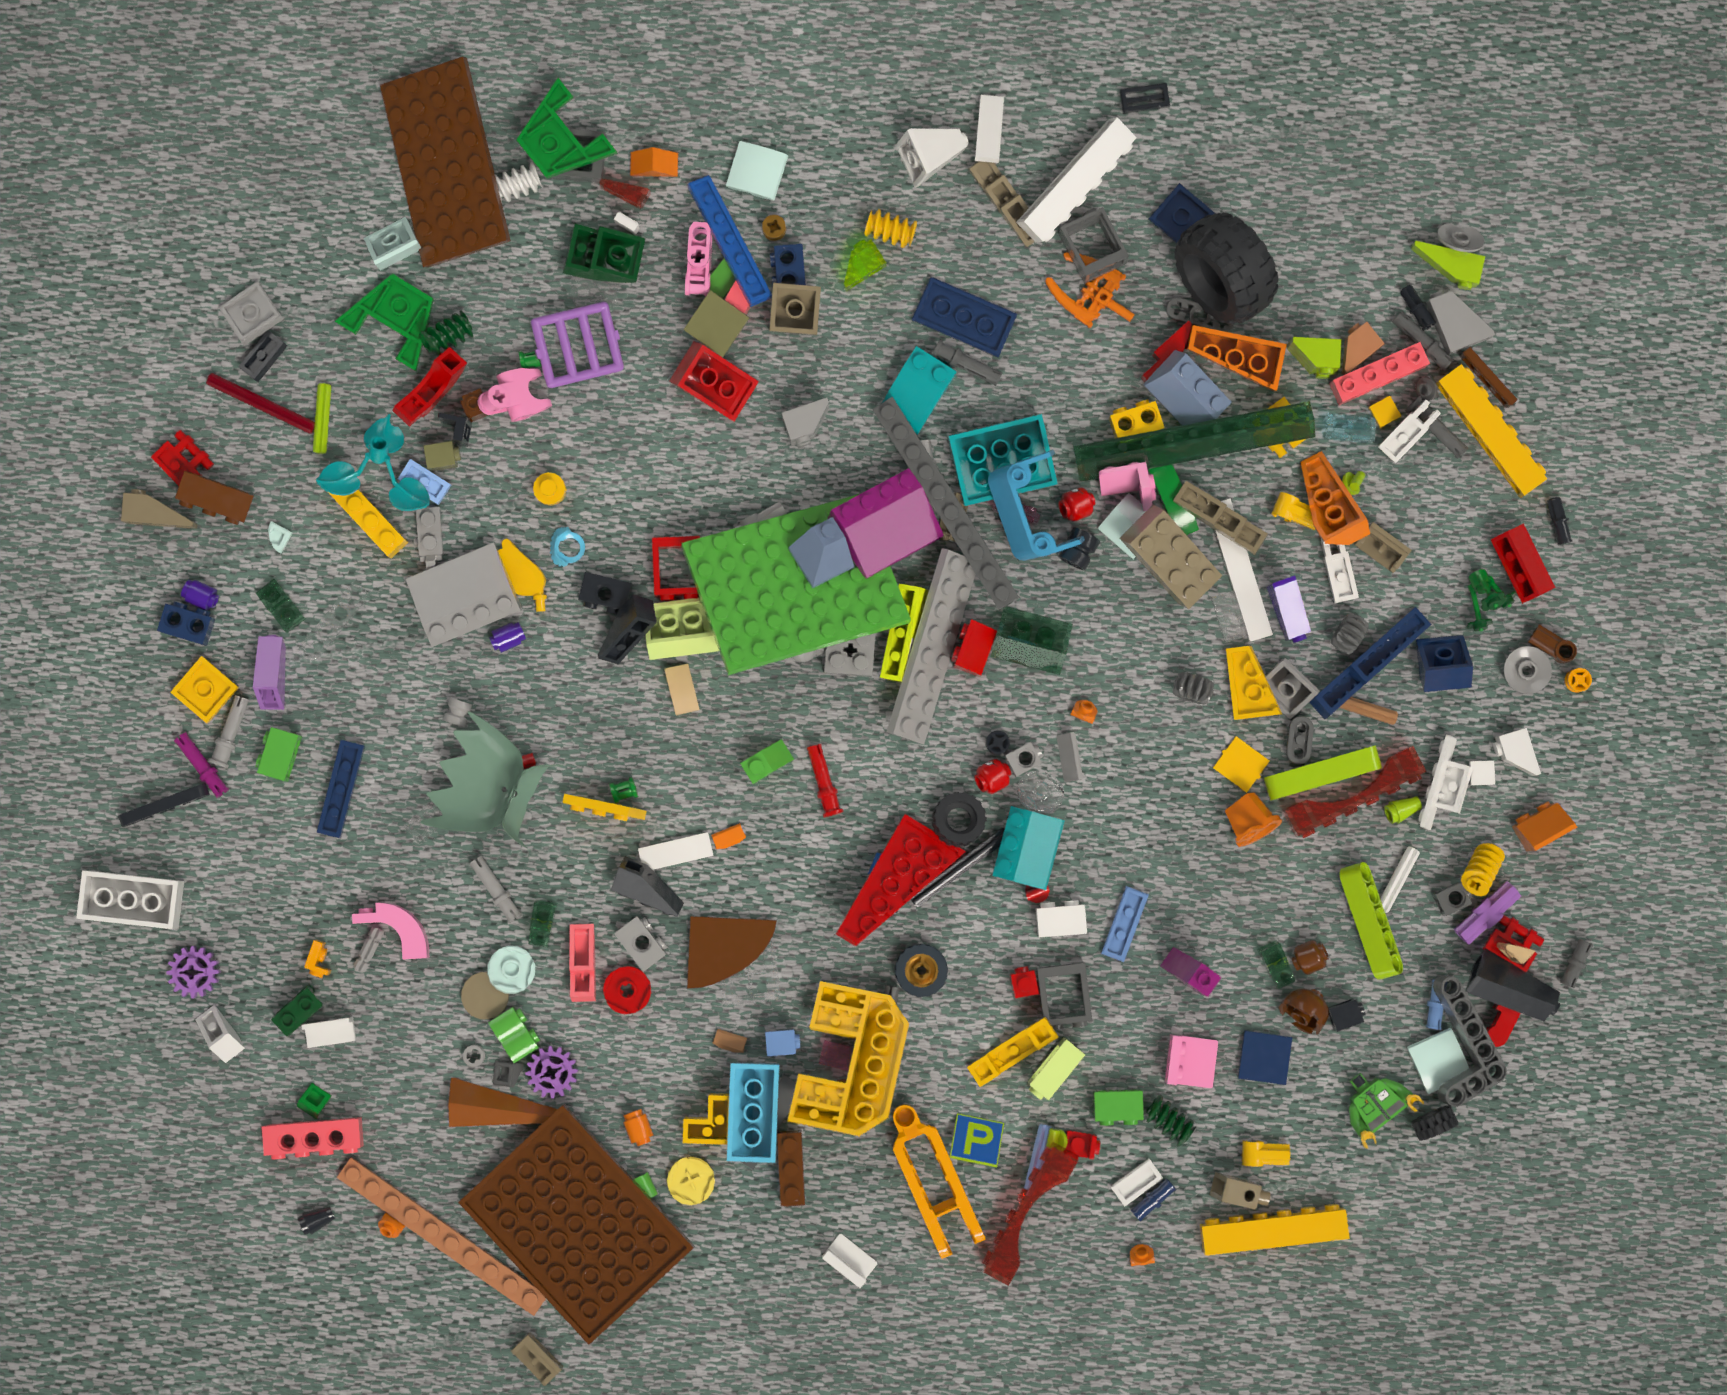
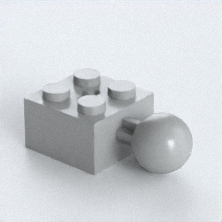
M876 633L791 658L798 662H807L813 659L815 655L826 656L825 674L872 677ZM848 645H853V649H857V653H853L852 657H847V653L843 652L844 649L848 648Z

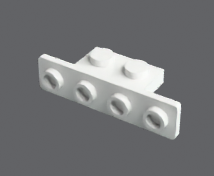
M1446 735L1445 740H1442L1440 743L1439 761L1433 767L1432 776L1434 778L1432 785H1429L1426 791V806L1419 815L1420 827L1426 830H1431L1437 808L1460 814L1473 770L1471 766L1451 762L1457 739L1450 735Z

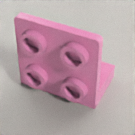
M1170 1034L1164 1082L1171 1085L1181 1084L1212 1088L1218 1041Z

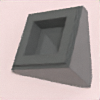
M495 1060L493 1085L514 1087L524 1063Z

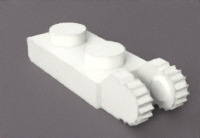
M1427 400L1423 401L1414 412H1411L1378 446L1395 463L1426 433L1429 426L1441 414L1436 410L1429 415L1425 422L1419 419L1418 416L1430 404Z
M1321 538L1325 556L1323 559L1334 604L1359 598L1348 551L1346 552L1345 545L1336 544L1339 553L1331 555L1330 544H1325Z

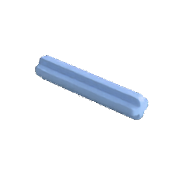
M1040 1124L1023 1189L1024 1193L1029 1195H1035L1037 1192L1046 1155L1045 1149L1049 1128H1052L1049 1125Z

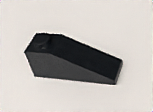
M633 594L619 609L598 653V659L619 664L657 623L653 600Z

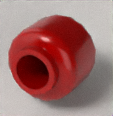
M1083 487L1063 493L1061 500L1058 502L1061 515L1072 522L1091 516L1093 506L1096 504L1094 495L1091 492L1088 493Z
M992 759L977 768L974 779L980 791L994 794L1009 785L1011 770L1006 763H1002L998 759Z

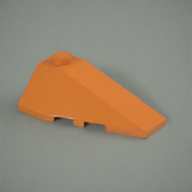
M1321 451L1303 460L1301 467L1313 526L1325 544L1350 545L1368 536L1370 529L1366 516L1323 452Z

